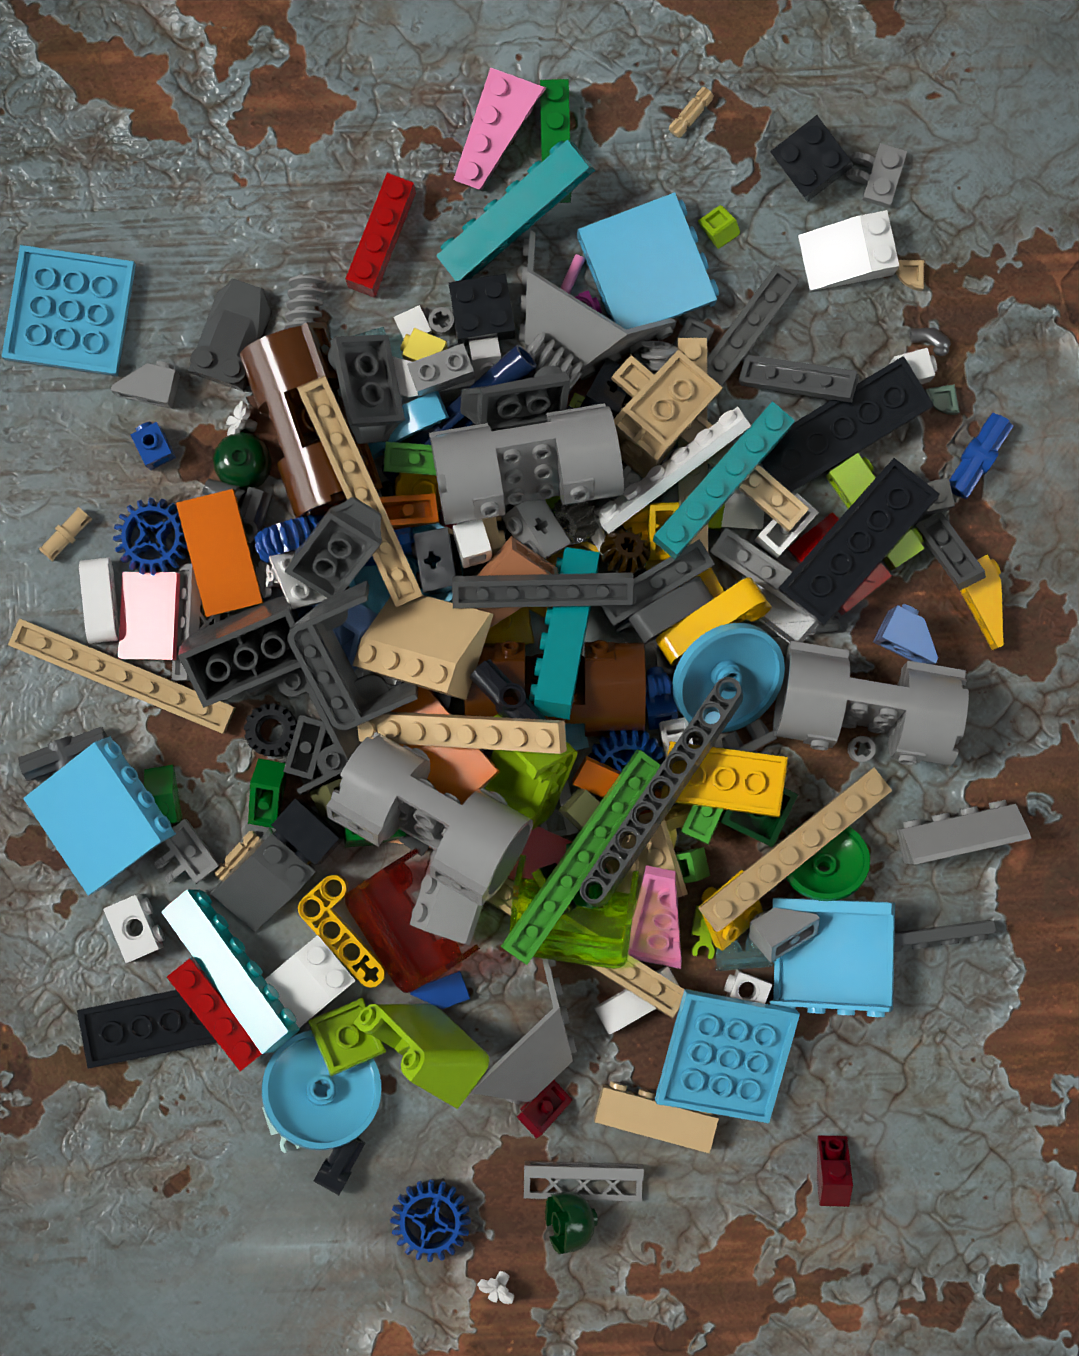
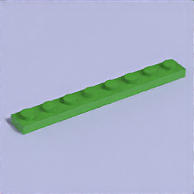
M636 750L507 936L501 948L522 963L528 965L661 765L643 751Z

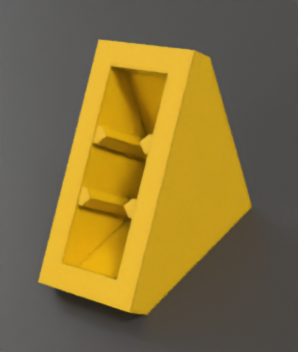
M679 502L649 503L622 524L625 530L632 527L634 534L642 532L641 540L649 541L650 560H666L671 557L653 541V538L657 531L679 508Z

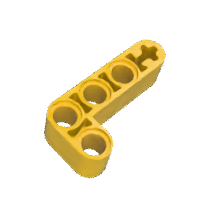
M748 577L660 634L655 641L670 665L674 666L678 664L687 648L704 633L721 625L741 623L746 619L750 622L756 621L766 615L772 609V606L752 577Z
M337 874L327 876L302 898L298 905V913L361 984L369 988L376 987L385 979L386 968L333 909L348 893L349 885L347 880ZM333 879L338 880L342 885V891L338 896H332L327 891V884ZM309 900H316L319 903L320 912L318 915L310 916L307 914L305 906ZM328 922H336L339 925L340 933L336 938H331L326 934L325 926ZM353 943L359 947L360 955L357 959H349L345 955L344 950L347 944ZM366 955L369 960L365 964L370 969L377 967L379 970L376 974L379 978L378 980L375 978L368 980L365 976L368 971L363 965L359 969L355 967Z

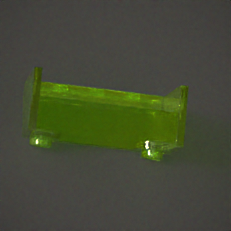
M521 854L513 884L510 932L540 890L535 880L524 878L526 855ZM633 871L630 893L615 892L605 904V908L589 909L576 905L577 908L568 914L566 912L562 915L533 957L612 969L624 966L629 952L639 871Z

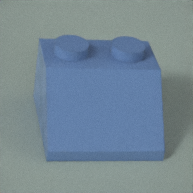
M903 604L902 607L897 605L889 610L873 643L910 661L936 664L938 656L926 621L918 615L919 611L906 604Z

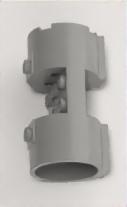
M605 403L547 413V422L497 431H491L488 423L429 433L440 501L446 525L505 515V505L520 504L525 501L560 496L563 505L620 496L624 493L623 468L617 431L610 407L606 406Z
M790 641L786 648L784 659L785 673L783 684L775 702L774 736L801 740L805 744H811L810 747L815 750H828V748H833L837 743L841 727L856 728L858 725L868 727V731L874 733H885L888 730L890 758L899 759L898 762L900 764L916 765V763L925 761L951 766L955 762L959 751L954 746L959 743L960 737L964 735L968 712L969 689H963L962 686H966V670L907 661L901 669L898 685L851 678L850 661L848 659L849 650Z
M378 732L374 733V739L366 737L351 755L340 774L343 777L340 782V791L335 789L331 800L326 805L328 818L378 847L383 840L389 839L398 829L404 831L437 850L435 858L430 864V877L478 905L483 906L486 900L496 894L513 870L528 841L533 820L507 806V802L498 793L493 791L487 792L482 788L475 791L461 805L455 796L449 793L442 794L438 792L427 781L430 773V759L422 750L418 748L411 749L406 745L401 746Z

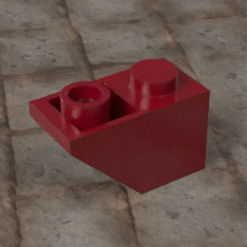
M818 1136L819 1206L849 1207L853 1179L847 1136Z

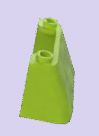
M566 742L567 751L561 754L493 750L490 760L500 772L490 780L485 788L498 793L507 802V806L532 819L533 830L548 820L554 812L578 752L568 742Z
M370 1004L360 1012L353 1022L362 1032L374 1036L403 1055L401 1071L410 1082L456 1109L461 1106L489 1066L487 1052L441 1009L432 1004Z

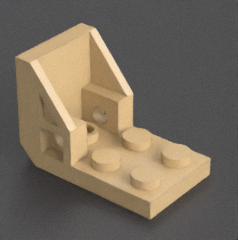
M677 350L614 419L621 460L642 478H645L653 467L662 463L677 444L683 432L718 396L723 387L680 350Z

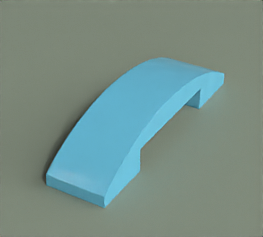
M431 392L402 405L405 421L395 428L386 442L400 443L417 432L428 430L448 419L449 416L439 392ZM385 442L368 443L373 460L383 455Z

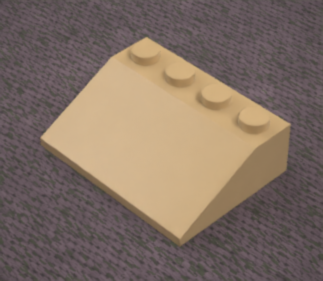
M424 595L395 607L390 597L362 636L353 666L380 676L466 700L472 683L470 675L477 668L494 614L474 608L453 609V603Z

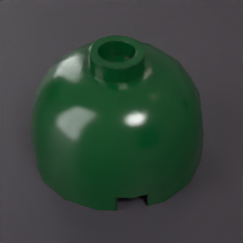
M244 432L230 434L221 440L213 456L214 470L221 482L239 486L247 491L248 487H259L270 475L272 467L270 452L265 443L255 435Z
M574 1192L551 1194V1197H548L546 1200L545 1220L546 1226L552 1224L554 1235L549 1236L554 1250L558 1254H564L583 1249L590 1242L594 1234V1227L598 1224L595 1209L591 1208L581 1195Z

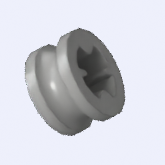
M439 307L432 310L429 314V326L436 335L444 336L451 333L454 329V316L449 309ZM438 315H442L444 319L449 318L450 321H446L445 328H441L439 324L434 325L433 322H437Z
M858 736L850 741L847 750L850 758L860 763L872 759L876 748L874 742L869 737ZM857 742L868 745L869 749H866V751L869 752L866 757L863 754L858 756L855 754L854 750L857 748L854 746Z

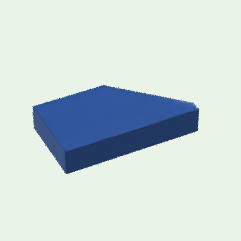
M461 971L409 990L410 995L441 1009L470 999Z

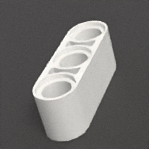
M111 558L81 560L79 562V574L87 641L89 644L118 641L119 618Z
M668 966L656 971L679 986ZM625 989L600 1003L594 1009L608 1034H612L656 1008Z

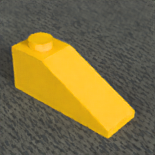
M985 555L977 561L985 570L986 578L960 590L989 646L994 650L1004 645L1002 584L999 577L1001 571L997 562L994 559H990L988 555Z

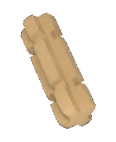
M702 87L697 92L696 97L692 98L681 111L679 119L675 118L670 124L669 131L675 137L681 138L687 131V126L690 127L704 111V108L713 100V93L706 87Z
M249 831L243 837V842H239L226 856L225 862L220 863L219 868L214 871V874L221 881L260 839L255 832Z

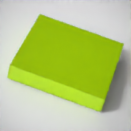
M363 998L308 1020L309 1027L331 1077L386 1053L382 1041L362 1032L353 1024L360 1012L367 1007Z

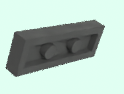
M942 512L915 524L916 530L922 536L925 544L959 591L986 578L985 570Z

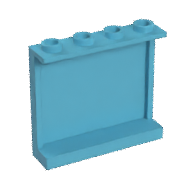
M675 192L578 229L577 239L610 320L624 329L668 318L673 319L707 305L712 307L717 301L716 296H719L715 280H710L706 272L709 269L707 259L703 252L699 253L695 244L698 242L696 231L693 226H688L685 216H687L686 206L682 199H677Z
M111 736L91 744L23 798L88 896L105 888L111 883L113 878L160 843L176 835L169 819L162 814L155 803L154 797L145 789L138 778L136 770L129 765L122 754L120 746L113 741Z
M773 898V908L814 913L818 915L820 920L818 934L774 960V998L770 1001V1005L791 1009L807 1007L808 1013L824 1014L826 1009H837L838 1015H855V1010L867 1011V1016L885 1017V1012L893 1010L895 902L818 901L804 898Z

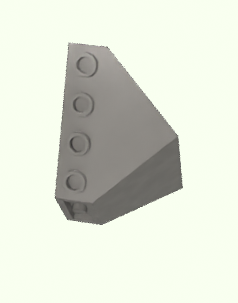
M530 230L529 239L524 238L523 256H528V266L522 269V284L527 285L526 295H521V313H526V323H520L519 341H525V350L538 334L545 332L544 343L553 339L555 341L554 351L561 346L564 348L562 358L572 354L574 356L571 363L572 366L579 361L583 363L580 371L583 374L580 378L585 380L597 372L596 368L602 366L607 357L618 363L622 360L621 356L631 351L632 354H635L645 349L646 347L642 346L643 342L651 341L655 338L660 341L673 334L672 329L675 328L677 321L672 318L624 329L534 272L536 233Z
M545 943L540 947L553 1009L481 1077L470 1093L504 1098L518 1105H523V1102L530 1103L573 1062L572 1053L577 1052L573 1035L567 1036L565 1024L570 1023L566 1006L560 1007L558 996L563 995L559 977L553 978L551 967L556 966L552 948L546 950Z

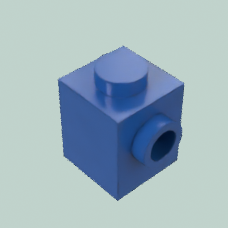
M152 422L143 423L136 428V432L130 434L145 466L149 470H153L176 458L162 427L157 422L153 424Z

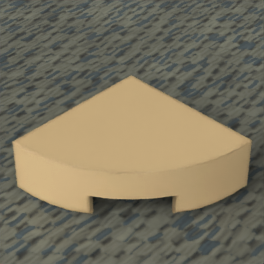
M898 260L899 267L896 275L899 280L913 290L923 291L924 260Z

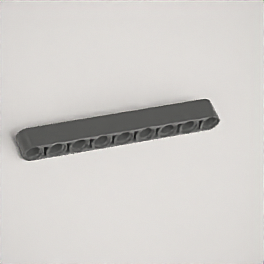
M724 677L715 684L582 882L580 894L590 905L601 907L611 899L741 705L743 691L735 678ZM727 687H733L737 690L736 695L731 699L721 697L722 691ZM712 711L718 712L720 719L716 723L708 724L705 722V717L708 713ZM694 736H700L704 739V742L700 748L692 749L688 746L689 740ZM685 761L687 763L686 770L680 774L673 773L672 766L675 762ZM659 786H669L670 793L666 798H656L655 792ZM644 810L653 811V819L647 824L640 823V813ZM625 836H636V844L633 848H623L622 841ZM610 860H618L620 863L618 871L614 874H607L605 866ZM596 884L601 885L603 888L602 895L597 899H590V888Z

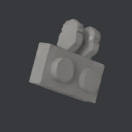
M880 143L875 158L861 152L852 154L851 159L853 162L871 168L870 175L864 171L852 168L846 174L850 180L866 184L862 198L863 201L890 208L907 151Z
M187 819L182 820L172 828L176 835L165 840L170 851L154 862L157 869L165 867L175 857L181 863L178 868L169 872L165 877L168 884L185 872L188 873L195 884H198L220 866Z

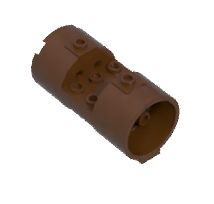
M307 322L301 326L272 333L252 342L240 352V358L260 414H269L279 439V446L285 456L278 462L277 466L295 518L317 514L325 516L330 508L347 501L297 387L324 375L377 493L383 488L368 443H357L337 391L340 388L337 371L328 360V352L331 348L330 340L332 338L326 322Z
M603 640L584 642V656L581 657L570 720L550 716L544 717L547 720L565 721V724L584 723L585 737H601V735L610 737V731H615L616 734H620L621 731H627V733L638 731V735H641L645 729L646 706L644 643H614ZM525 642L484 643L477 667L484 661L491 659L512 683L523 687L526 698L529 700L531 685L538 684L539 676L534 675L537 658H543V654L526 656ZM472 681L467 699L464 700L465 716L494 717L497 715L495 704ZM512 697L503 698L509 705L517 704V701Z

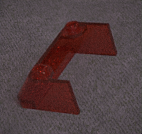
M416 848L384 867L345 895L347 909L395 985L404 993H410L480 949L476 944L461 953L455 941L444 937L437 940L434 934L409 925L415 904L406 892L413 884V875L405 862L419 853Z

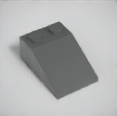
M271 828L263 834L210 893L254 932L286 904L316 872L313 865H306L295 855L297 851L291 845H284L273 835L274 831Z

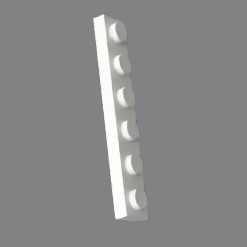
M736 407L734 410L725 412L717 423L709 429L700 431L695 439L685 447L675 450L671 458L662 465L653 467L645 478L638 483L629 485L623 495L614 501L607 502L600 512L597 513L604 530L610 534L751 427V424L740 408Z

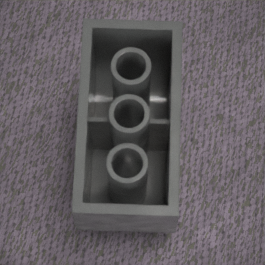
M285 596L266 601L207 626L183 641L178 657L203 708L301 667L288 643L289 630L293 624L300 620L296 609H292L290 601L287 602Z

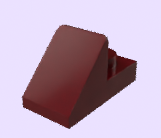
M553 1080L530 1103L526 1102L516 1117L537 1139L543 1135L571 1103L572 1098Z

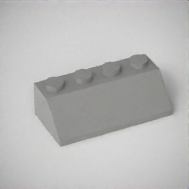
M1006 800L988 803L990 809L978 811V806L960 809L961 815L950 817L949 812L933 815V821L921 824V819L903 822L904 828L896 829L904 864L913 865L1031 839V836L1017 805H1007Z
M433 849L409 925L470 946L482 906L430 877V864L437 850Z

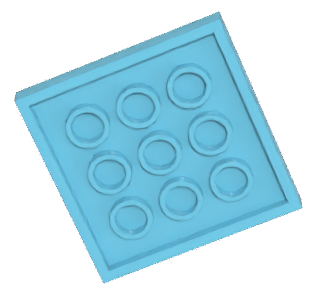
M20 245L2 358L8 361L118 376L136 267L135 262Z
M684 989L655 1096L656 1103L769 1123L800 1013L796 1009Z

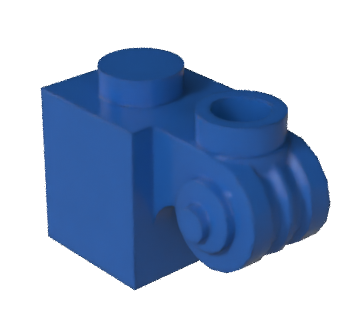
M652 667L646 672L645 713L649 730L658 729L659 723L662 721L678 719L677 707L672 693L673 681L670 680V677L667 676L662 667Z

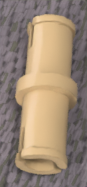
M77 507L76 511L61 526L58 524L55 527L57 531L39 550L53 562L69 543L73 544L76 541L74 537L89 521L91 522L92 518L81 508Z

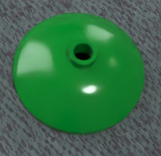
M848 826L789 874L786 879L796 891L808 898L818 901L844 899L855 893L867 878L870 868L868 847L863 838L853 828ZM825 866L829 870L823 872L819 869V867Z

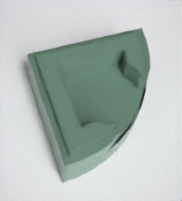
M955 384L925 390L936 410L949 415L960 413Z

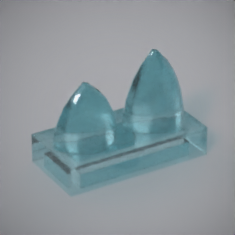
M748 934L745 951H742L741 945L736 939L723 951L717 948L714 962L715 971L774 967L776 960L770 963L749 938Z

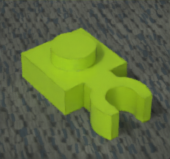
M696 905L691 934L699 936V939L692 946V955L697 956L699 947L706 946L708 948L707 958L712 959L715 954L714 946L711 943L712 938L703 915L698 909L699 905Z

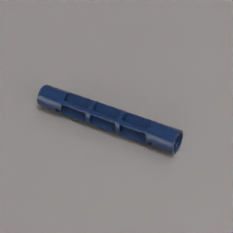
M516 345L469 388L523 380L536 368V363L523 347ZM461 395L445 408L449 416L448 419L428 430L420 431L407 443L431 445L429 435L431 432L471 426L473 422L462 415L460 411ZM383 472L388 480L395 485L396 477L399 473Z

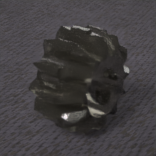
M560 498L554 504V508L551 511L569 538L570 544H580L591 539L599 528L596 522L599 516L593 511L595 506H590L588 501L563 505Z

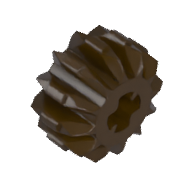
M619 526L614 532L606 535L604 542L600 546V552L603 554L601 562L609 564L608 572L615 569L618 573L626 572L635 575L636 572H641L645 568L651 551L648 550L649 541L641 540L642 532L634 534L632 527L628 528L625 532Z

